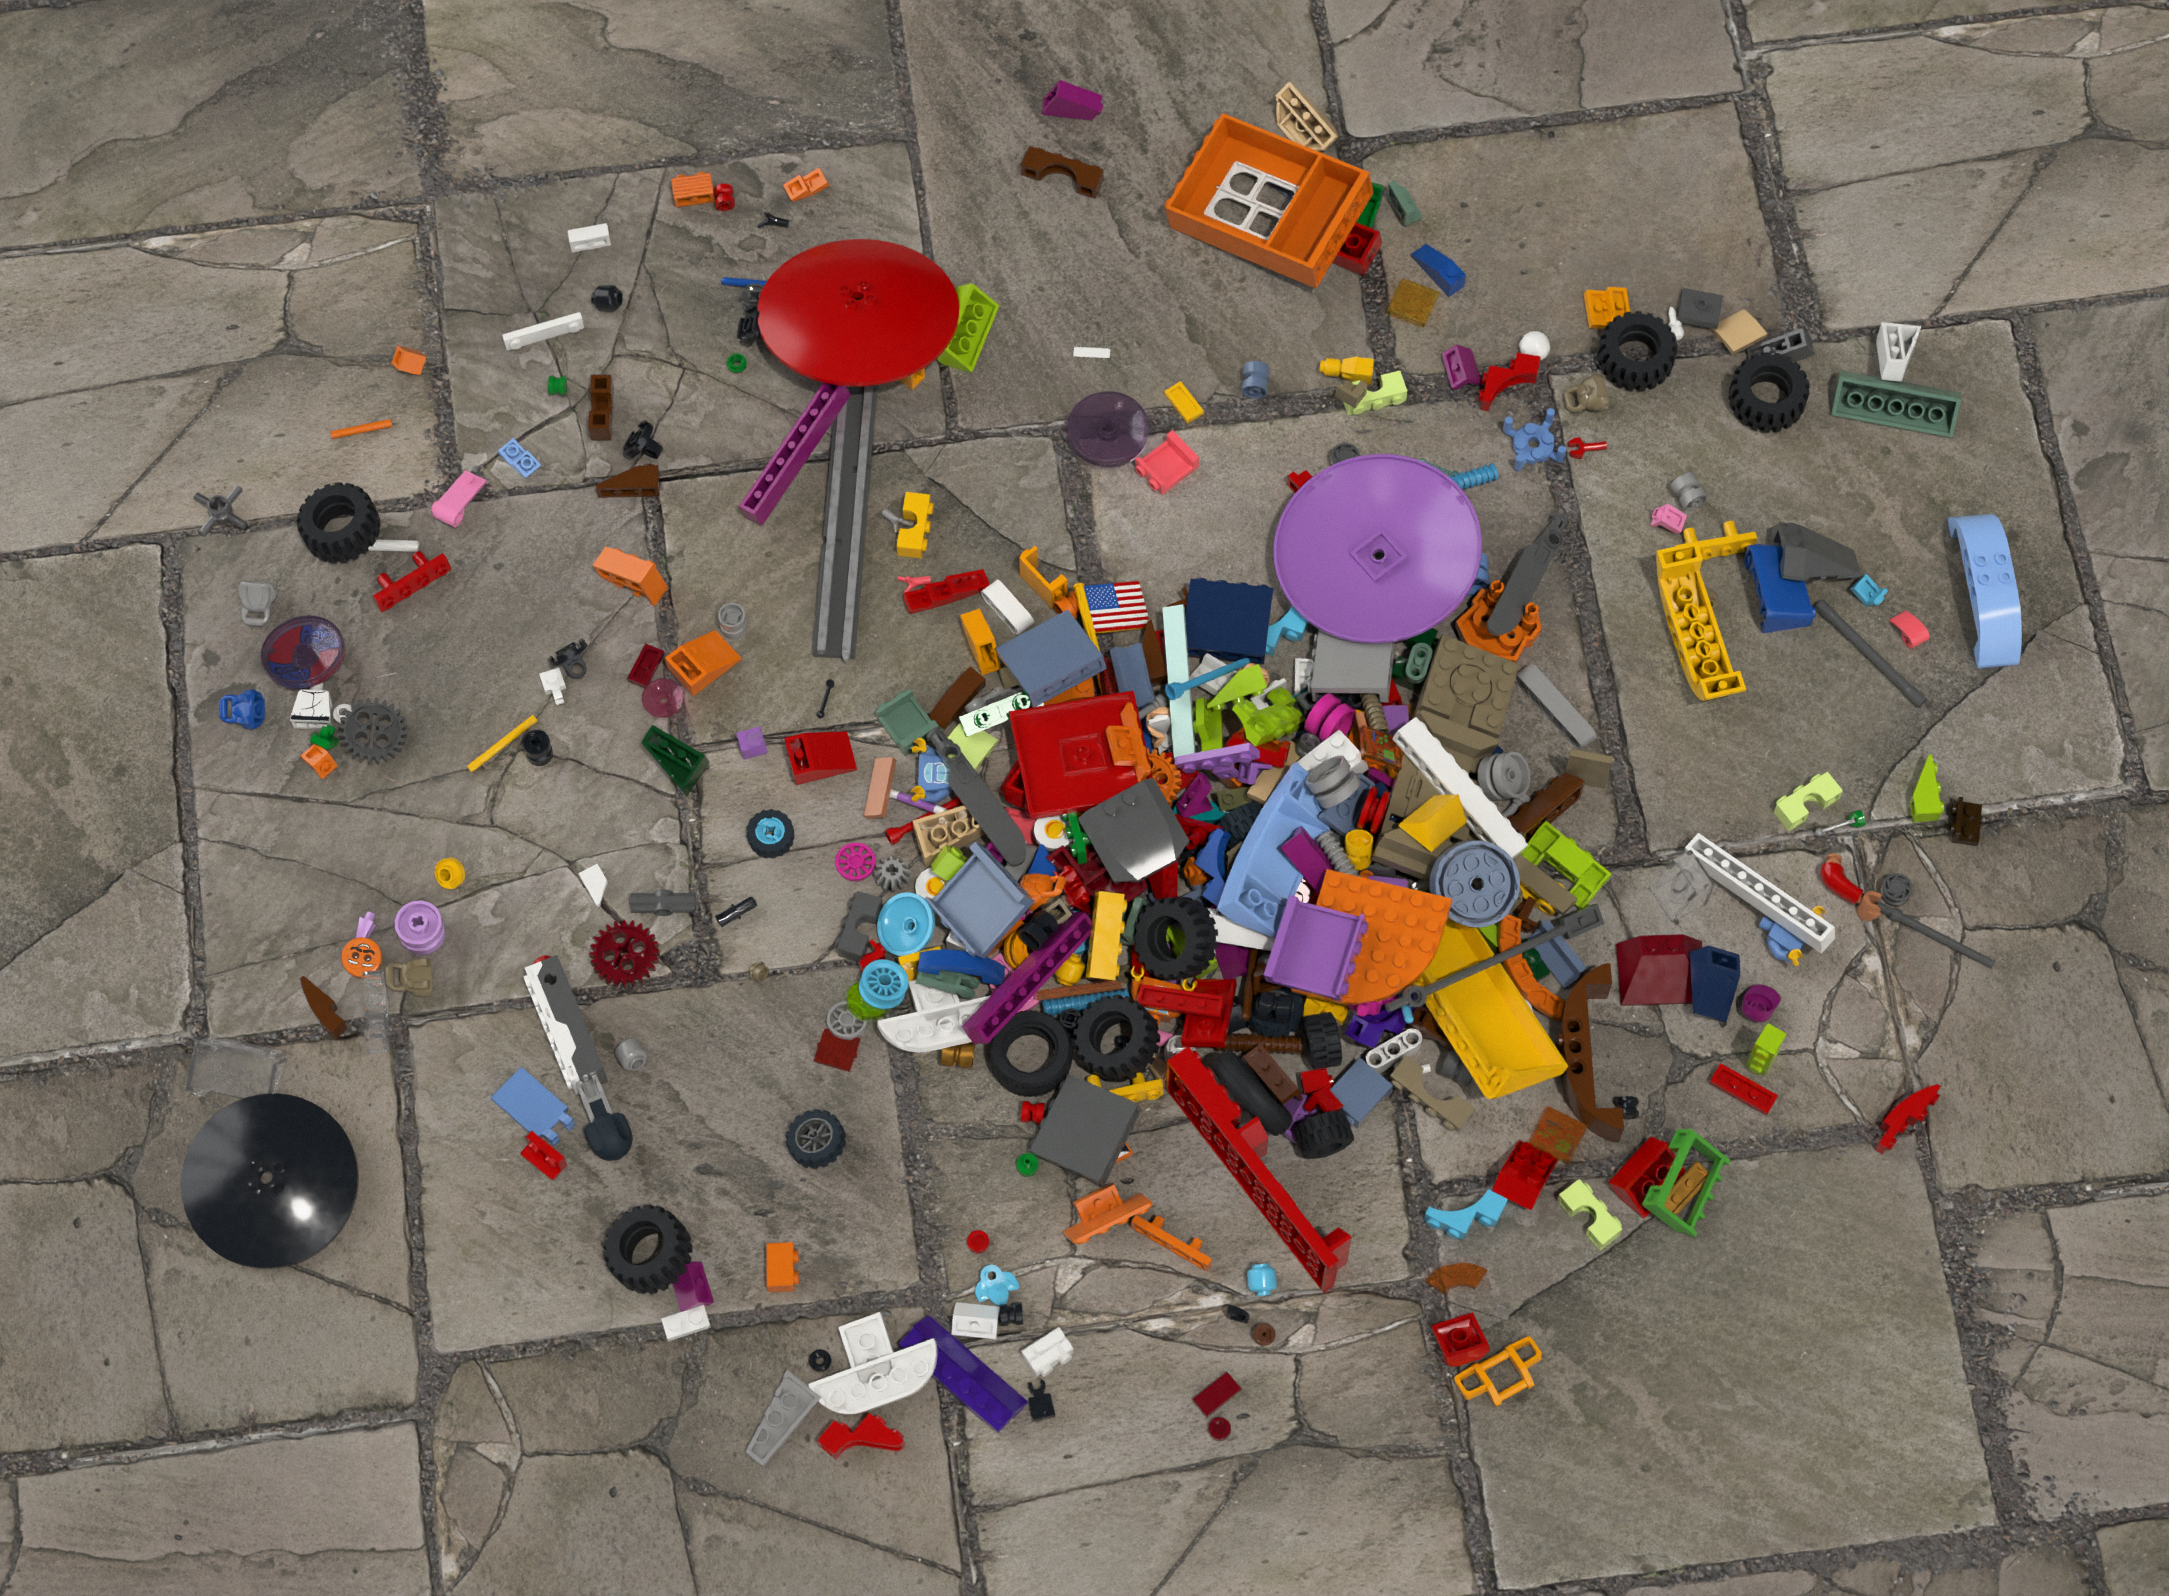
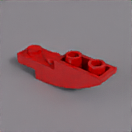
M1936 1084L1926 1087L1898 1104L1882 1122L1880 1129L1886 1133L1875 1150L1880 1154H1883L1886 1149L1890 1151L1897 1142L1895 1136L1898 1132L1903 1134L1909 1124L1914 1126L1917 1121L1922 1123L1928 1114L1926 1110L1928 1105L1934 1106L1941 1096L1938 1094L1941 1086Z

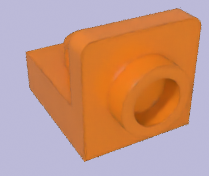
M313 744L300 755L302 760L314 769L321 779H324L337 767L331 755L324 748Z
M1194 857L1188 858L1183 871L1191 886L1206 884L1213 880L1214 877L1194 864L1196 862Z

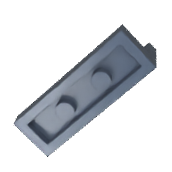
M1136 643L1128 648L1114 647L1110 649L1119 693L1134 690L1138 709L1153 703L1154 695L1142 644Z
M1546 919L1540 924L1539 930L1527 937V939L1531 940L1555 929V927ZM1562 936L1534 947L1539 951L1542 961L1563 989H1566L1585 975L1587 967Z

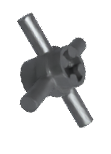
M236 485L226 498L216 495L209 499L199 492L194 495L196 501L208 507V514L210 516L198 531L202 536L205 537L215 523L226 524L230 521L242 529L247 527L248 523L233 514L231 505L243 491L240 486Z

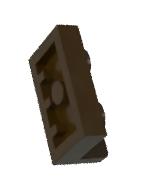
M1960 796L1956 803H1952L1951 815L1954 816V822H1951L1949 827L1952 843L1978 846L1982 804L1963 802V797Z

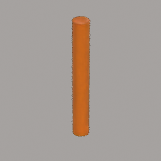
M391 419L330 432L332 439L393 426Z

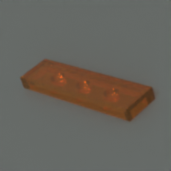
M1120 980L1043 989L1038 990L1033 995V999L1044 1000L1122 989Z

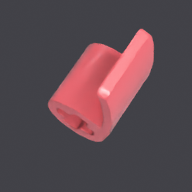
M1904 611L1889 620L1890 623L1902 631V640L1909 649L1920 645L1930 638L1927 628L1908 611Z

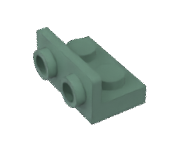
M1396 180L1389 182L1387 197L1404 226L1421 220L1422 215L1406 187L1399 186Z

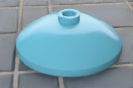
M905 892L890 898L881 909L877 922V933L883 947L891 954L897 956L922 951L929 943L934 932L935 917L932 907L925 898L915 893Z

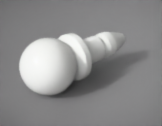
M1670 307L1668 313L1670 323L1668 325L1672 328L1671 332L1675 333L1676 341H1679L1684 336V329L1681 327L1682 323L1677 321L1676 311L1673 307Z

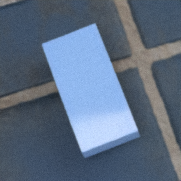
M514 438L498 450V454L524 478L529 477L541 466L528 450L525 451Z

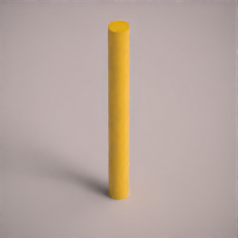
M531 715L467 765L468 770L471 773L534 725L537 719Z

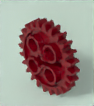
M623 920L622 925H618L614 921L613 928L607 924L606 932L599 930L601 937L594 936V941L597 944L590 945L593 952H590L589 955L592 958L590 961L591 965L596 966L594 968L595 974L600 973V980L606 978L608 985L614 981L616 988L620 983H623L624 988H626L629 982L635 987L636 980L643 983V976L650 978L649 970L656 971L653 964L659 963L658 958L655 957L660 955L659 950L656 949L659 945L658 941H654L656 939L655 935H649V928L643 930L642 923L635 927L634 920L631 921L630 925H627L626 921ZM623 937L626 939L623 943H616L618 938ZM637 947H644L642 952L637 953L634 951ZM609 955L615 956L612 961L605 960ZM631 964L634 966L631 970H624L626 965Z

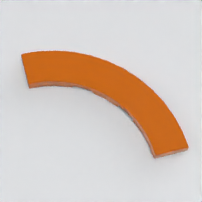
M1509 914L1498 922V946L1500 953L1521 944L1520 931L1522 920ZM1522 953L1503 961L1507 974L1520 994L1547 1017L1555 1021L1561 1020L1565 1000L1556 996L1536 981L1526 959H1522Z

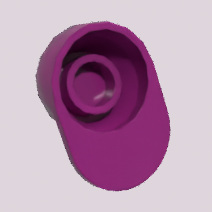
M1753 985L1743 998L1741 1005L1742 1013L1751 1021L1766 1022L1771 1018L1779 1005L1781 997L1771 987Z

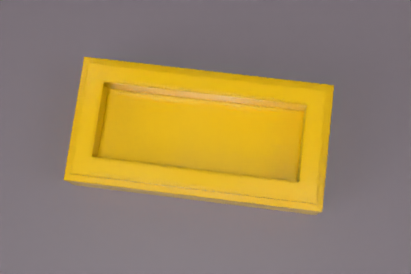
M1181 381L1164 391L1166 398L1187 424L1204 414V410Z

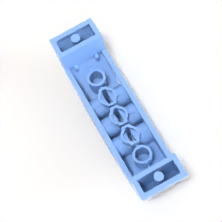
M1994 514L1948 518L1951 538H1958L1978 635V641L1973 649L1977 668L2018 665L2022 642L2021 610L2012 559L2003 526Z

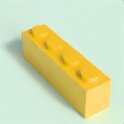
M1103 891L1095 892L1086 978L1114 981L1115 977L1119 976L1120 965L1117 964V958L1122 952V943L1119 940L1125 926V922L1122 921V914L1126 912L1127 900L1124 899L1125 894Z

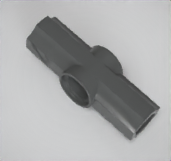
M666 889L656 890L654 893H631V913H654L658 916H669L679 912H696V893H673Z

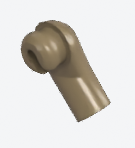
M1705 586L1712 609L1716 610L1719 606L1718 594L1716 591Z

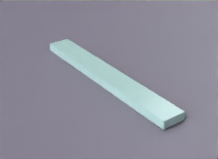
M1182 604L1163 608L1168 684L1172 682L1184 683L1190 680L1185 607ZM1191 689L1184 691L1180 698L1170 700L1174 760L1177 756L1196 753Z

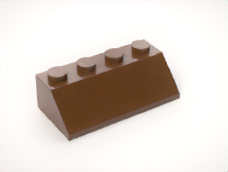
M1567 773L1560 777L1556 776L1550 781L1548 788L1539 790L1530 803L1525 802L1515 816L1510 815L1507 819L1511 822L1516 832L1520 833L1525 838L1526 843H1528L1545 821L1551 824L1581 798L1585 781Z

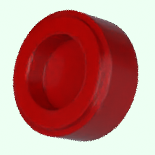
M981 1230L971 1232L967 1238L969 1250L976 1254L985 1252L989 1247L988 1235Z

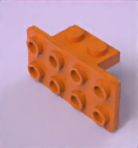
M1111 1183L1073 1202L1082 1222L1065 1229L1063 1233L1074 1244H1083L1089 1241V1237L1095 1234L1106 1233L1109 1231V1227L1115 1224L1121 1225L1129 1221V1217L1135 1214L1141 1215L1146 1213L1153 1204L1150 1199L1141 1193L1121 1201L1115 1184Z

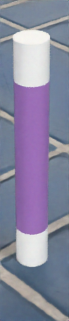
M893 789L890 791V798L937 814L947 811L946 808L921 801L920 799L914 802L911 799L913 796Z

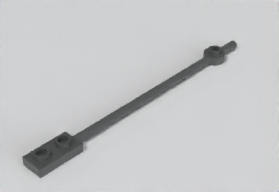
M1592 904L1559 919L1560 927L1424 988L1418 985L1408 986L1403 992V997L1385 1005L1386 1011L1392 1012L1405 1005L1420 1007L1425 1003L1427 995L1563 934L1565 939H1571L1605 923L1598 904ZM1412 993L1414 994V999H1413V1000L1411 999V994H1412Z

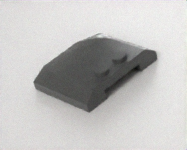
M1154 778L1146 779L1087 810L1078 818L1114 884H1119V882L1138 883L1177 862L1182 851L1190 843Z

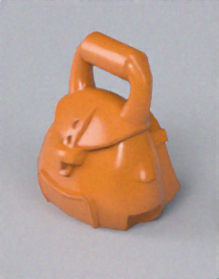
M1026 874L1019 884L1035 901L1029 910L1035 911L1040 905H1044L1050 897L1061 894L1066 878L1061 875Z

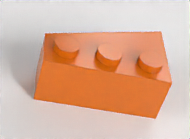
M606 546L592 565L601 578L621 589L624 586L634 591L633 595L638 598L640 595L647 597L650 601L649 603L653 606L657 605L668 589L654 562L650 560L644 561L634 554L628 555L618 548L612 549Z

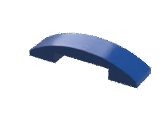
M944 949L920 952L918 965L919 972L939 975L940 969L982 976V982L995 985L1003 984L1006 968L1001 963L988 957L981 958L977 955L973 957L966 951Z

